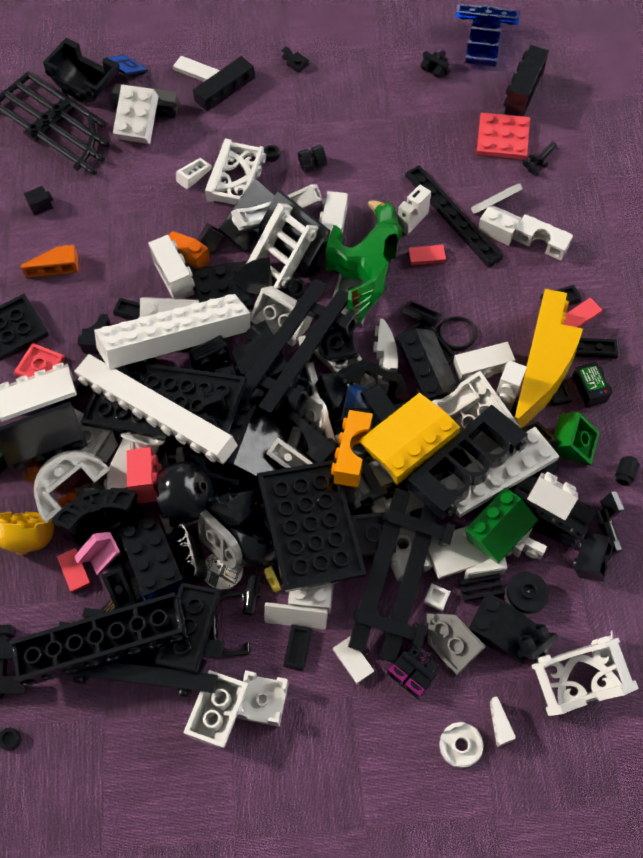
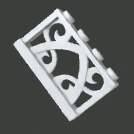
M225 139L205 189L207 201H218L235 205L241 196L232 195L231 190H235L236 194H238L239 190H243L244 193L252 180H257V177H260L262 163L265 164L266 161L264 147L234 143L230 139ZM251 156L256 157L255 161H249L250 159H252ZM240 165L246 175L232 182L230 176L225 171L233 170ZM222 179H227V180H228V183L226 184V181H225V182H221V181H222Z

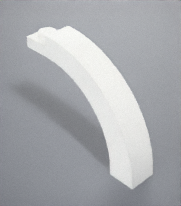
M311 184L287 195L303 209L323 201L317 184ZM272 201L250 208L231 211L234 225L237 226L239 231L259 226Z

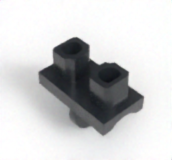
M441 50L439 53L435 51L433 54L425 51L423 53L424 59L420 65L421 69L428 72L431 67H434L435 69L432 73L438 79H441L444 74L448 75L451 71L448 69L449 63L447 62L449 59L445 57L446 51Z
M537 624L532 628L535 635L534 638L531 635H525L518 640L521 647L517 651L519 658L528 657L530 660L537 662V658L549 654L550 646L559 638L556 633L549 632L544 624Z

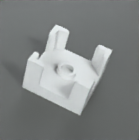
M245 671L243 682L248 683L249 686L238 711L237 718L280 727L289 685L288 679L277 677V680L258 677L255 672Z

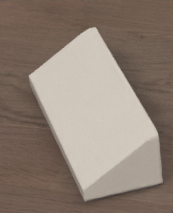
M265 603V623L287 626L293 624L313 629H326L328 616L326 609Z

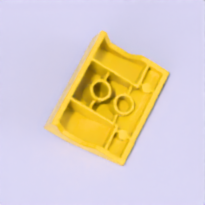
M418 393L362 437L359 443L375 460H378L386 468L394 482L398 485L457 436L460 432V426L444 410L421 393Z

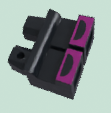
M413 646L408 652L404 651L400 658L392 664L387 671V675L400 686L404 685L406 691L417 700H420L433 682L439 665L432 659H429L424 666L420 664L418 660L423 655V652L418 647Z

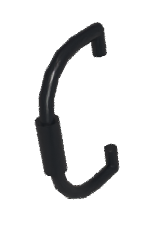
M245 591L222 594L219 603L226 598L241 596V601L244 603ZM216 614L210 630L212 640H218ZM245 642V650L233 651L224 648L223 653L231 656L249 655L250 642Z

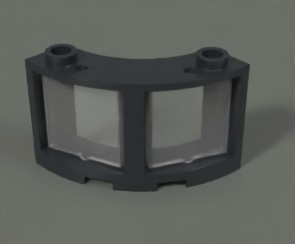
M368 452L357 455L362 459L359 486L343 485L350 514L360 515L374 506V501L385 497L386 500L392 498L395 488L409 492L407 480L410 476L397 485L393 478L380 466L381 463L375 460Z

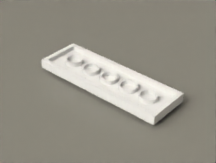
M536 427L526 432L528 434L527 445L521 452L517 451L513 456L508 454V458L503 465L494 468L490 467L489 475L483 483L470 485L467 498L457 503L458 509L456 514L459 518L496 497L505 487L507 489L513 487L559 459V455ZM499 447L489 454H500L503 452V449ZM477 460L464 467L470 472H480L484 469L483 465ZM454 474L440 481L446 488L454 491L465 487L464 483Z

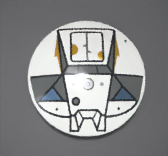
M211 554L205 561L207 567L205 581L213 588L230 590L234 588L243 575L242 563L231 569L226 567L214 554Z

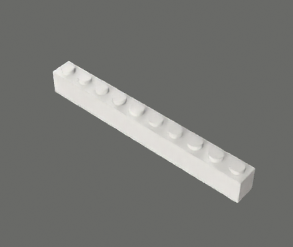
M90 354L75 370V373L79 376L78 381L84 386L90 385L96 393L105 394L104 396L111 402L117 401L123 409L132 410V413L140 419L144 417L153 427H161L160 429L168 436L174 435L180 443H188L195 452H203L212 462L218 461L224 464L238 446L230 434L114 368L109 369L106 363Z

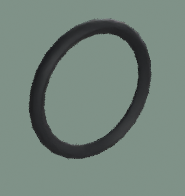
M461 316L445 319L438 330L439 336L451 349L455 350L470 347L477 337V330L473 322ZM451 320L465 321L472 327L473 338L468 344L462 346L451 345L442 335L445 324Z

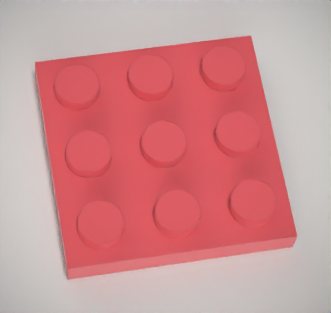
M481 113L476 155L526 160L530 117Z

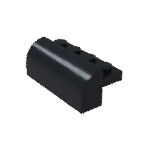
M531 475L517 484L513 493L520 497L535 515L580 540L583 535H586L589 525L597 513L596 509L577 499L566 520H563L527 499L538 480L537 476Z

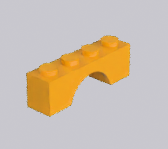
M349 410L348 417H344L342 429L345 430L340 432L339 444L341 446L340 448L337 447L335 452L337 462L333 463L331 468V475H334V484L352 487L359 486L362 459L356 456L351 449L359 444V440L371 431L372 413Z

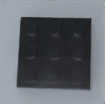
M246 261L193 269L199 303L225 297L229 294H236L247 309H253L252 294L239 288L231 281L237 271L246 264Z
M25 293L0 305V361L49 336Z

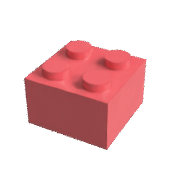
M151 447L127 450V488L137 493L136 501L138 504L157 501L156 497L159 496L156 480L163 467L161 463H158V456L153 453Z

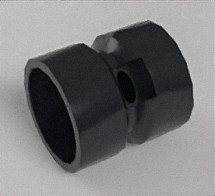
M322 145L311 147L310 151L308 149L298 151V160L304 173L314 170V167L319 169L327 166V158Z

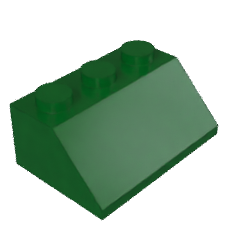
M505 487L465 529L468 542L499 564L533 528L538 519L520 497Z

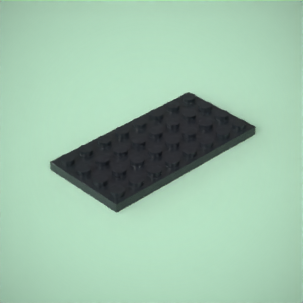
M135 362L114 368L226 433L230 431L247 384V379L244 376L144 362ZM202 387L206 394L221 389L227 410L208 416L202 407L198 388ZM95 391L81 420L82 425L123 433L130 432L135 435L179 442L174 435L168 436L160 429L161 427H153L144 417L138 418L132 413V410L123 409L117 401L111 402L104 396L105 394H98Z

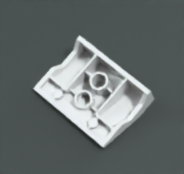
M59 363L52 366L53 369L45 371V369L36 371L34 376L27 378V375L17 378L14 383L4 382L0 384V421L2 422L76 396L75 380L69 365Z
M481 371L461 382L454 392L443 399L432 401L438 407L441 406L460 426V432L491 404L519 426ZM481 432L473 439L477 445L488 453L500 447L484 432ZM462 449L470 463L476 461L472 455L465 449Z

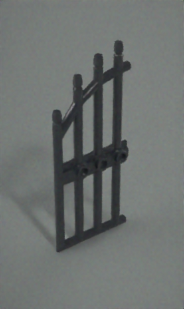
M27 71L0 93V102L7 98L37 119L34 123L29 124L0 104V112L25 128L26 130L23 133L28 138L34 141L41 139L73 161L75 163L73 168L76 171L83 168L92 175L97 173L95 168L87 164L86 161L90 155L100 162L105 160L101 154L94 150L95 141L102 146H109L107 140L96 134L95 123L101 127L106 126L102 119L30 71ZM30 79L59 98L60 101L52 104L25 86L24 83ZM16 89H20L49 110L41 114L11 93ZM74 108L86 116L89 128L68 115V113ZM64 119L88 135V145L56 123ZM53 129L85 152L79 158L44 133Z

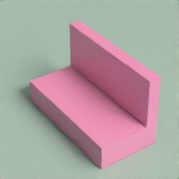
M110 532L96 533L90 537L74 558L77 564L91 562L96 574L100 575L120 551Z

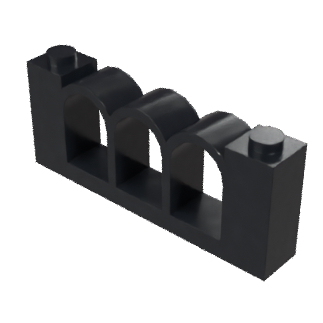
M491 404L408 478L407 489L442 520L447 516L450 517L458 509L457 503L462 502L469 495L470 485L483 483L489 475L490 467L494 468L503 465L508 458V454L513 456L517 451L521 452L526 447L528 434ZM481 432H484L503 449V452L495 455L489 454L477 445L473 439ZM462 449H465L483 465L484 469L480 472H470L453 457ZM445 466L464 483L465 487L456 491L450 490L433 475Z

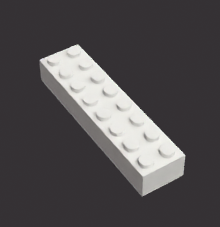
M229 294L225 297L210 299L205 302L194 303L190 306L175 308L174 310L159 312L151 316L140 317L135 320L94 330L96 346L107 367L113 369L201 345L219 335H222V338L245 333L250 328V312L236 294Z

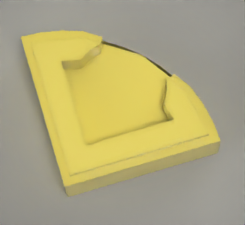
M272 567L266 568L264 571L273 592L281 590Z

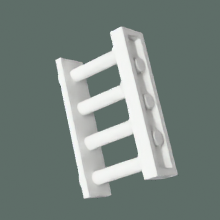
M278 203L247 262L267 258L269 252L282 261L285 266L281 273L271 266V275L277 279L273 286L275 289H285L287 287V283L292 278L319 229L316 225H307L306 227L291 216L293 207L283 203ZM285 222H288L302 233L298 242L282 231ZM277 237L294 249L289 258L274 247Z

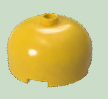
M38 512L0 513V548L16 552L18 555H26L28 552L44 548L53 537V519L45 523Z

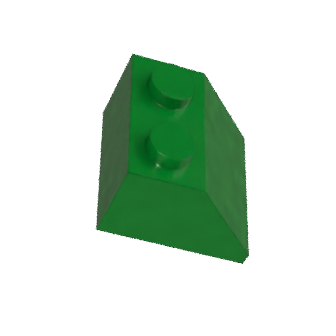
M580 412L560 414L554 437L558 440L559 445L553 449L562 458L585 465H592L600 431Z

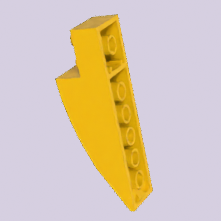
M544 290L515 414V420L521 428L543 410L557 392L569 371L583 329L564 325L569 301H566L567 293Z

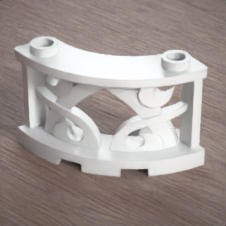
M609 636L597 639L596 644L578 648L554 657L548 654L537 658L538 662L531 666L536 671L548 705V707H545L548 716L564 714L587 705V702L624 696L639 689L636 680L632 681L618 644L620 642L619 638L610 639ZM604 649H610L615 662L609 667L604 665L608 662L609 655L606 658L600 656V652ZM594 651V658L584 655V653ZM570 658L565 667L559 662ZM578 661L587 663L600 670L592 679V691L587 692L578 682L567 681L571 670ZM555 666L557 672L550 674L554 678H560L559 682L550 683L545 668ZM615 668H617L622 683L612 672ZM605 674L607 677L602 678V680L606 681V685L601 687L597 684V680ZM566 686L576 687L578 689V693L576 695H571V688L566 689ZM558 687V703L552 689Z

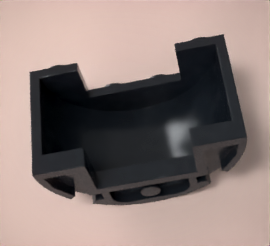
M67 37L43 62L46 69L45 73L61 88L62 92L67 96L70 95L80 103L93 102L117 76L120 70V65L108 58L102 61L103 66L82 56L79 43Z

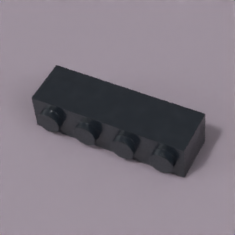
M240 56L193 89L195 102L206 111L214 108L255 78L254 66Z

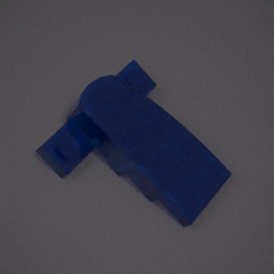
M458 4L456 18L473 20L465 63L496 67L500 23L518 25L520 10L502 9L491 5L474 6Z

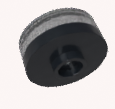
M530 572L516 574L504 591L505 602L526 617L537 615L549 599V589L545 581L538 575Z

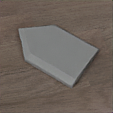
M427 614L428 645L456 675H459L486 646L457 615Z

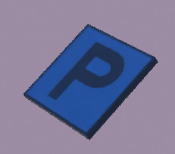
M127 55L106 57L120 65L119 72L123 73L124 76L148 72L147 68Z

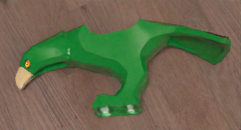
M368 201V206L375 213L377 224L361 243L353 247L344 246L342 229L337 225H333L326 245V271L334 270L340 272L346 279L364 282L362 285L348 291V310L355 313L358 325L386 290L387 286L384 284L388 260L396 258L398 243L402 238V228L396 210L391 203Z

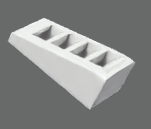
M199 158L176 171V182L188 189L208 173L212 166Z
M504 558L499 564L492 559H488L468 568L465 571L464 580L493 574L504 575L507 569L506 559Z
M493 697L490 701V709L496 745L501 747L512 742L516 736L498 697Z

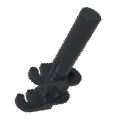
M551 142L538 157L530 154L528 156L529 159L522 162L523 166L528 169V172L538 176L540 171L536 172V167L534 166L537 164L546 168L548 162L544 163V159L557 147V144Z

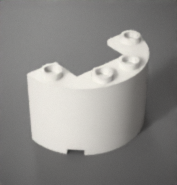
M79 450L61 452L46 461L40 468L34 483V497L37 509L44 522L46 523L62 509L58 505V500L50 493L79 468H82L94 483L107 473L110 468L97 456Z

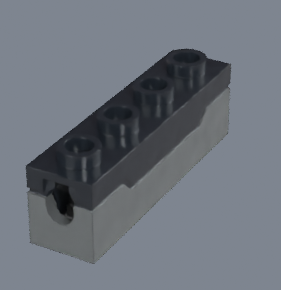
M115 83L110 95L113 110H117L121 84ZM154 89L159 96L155 116L175 118L180 105L178 92Z

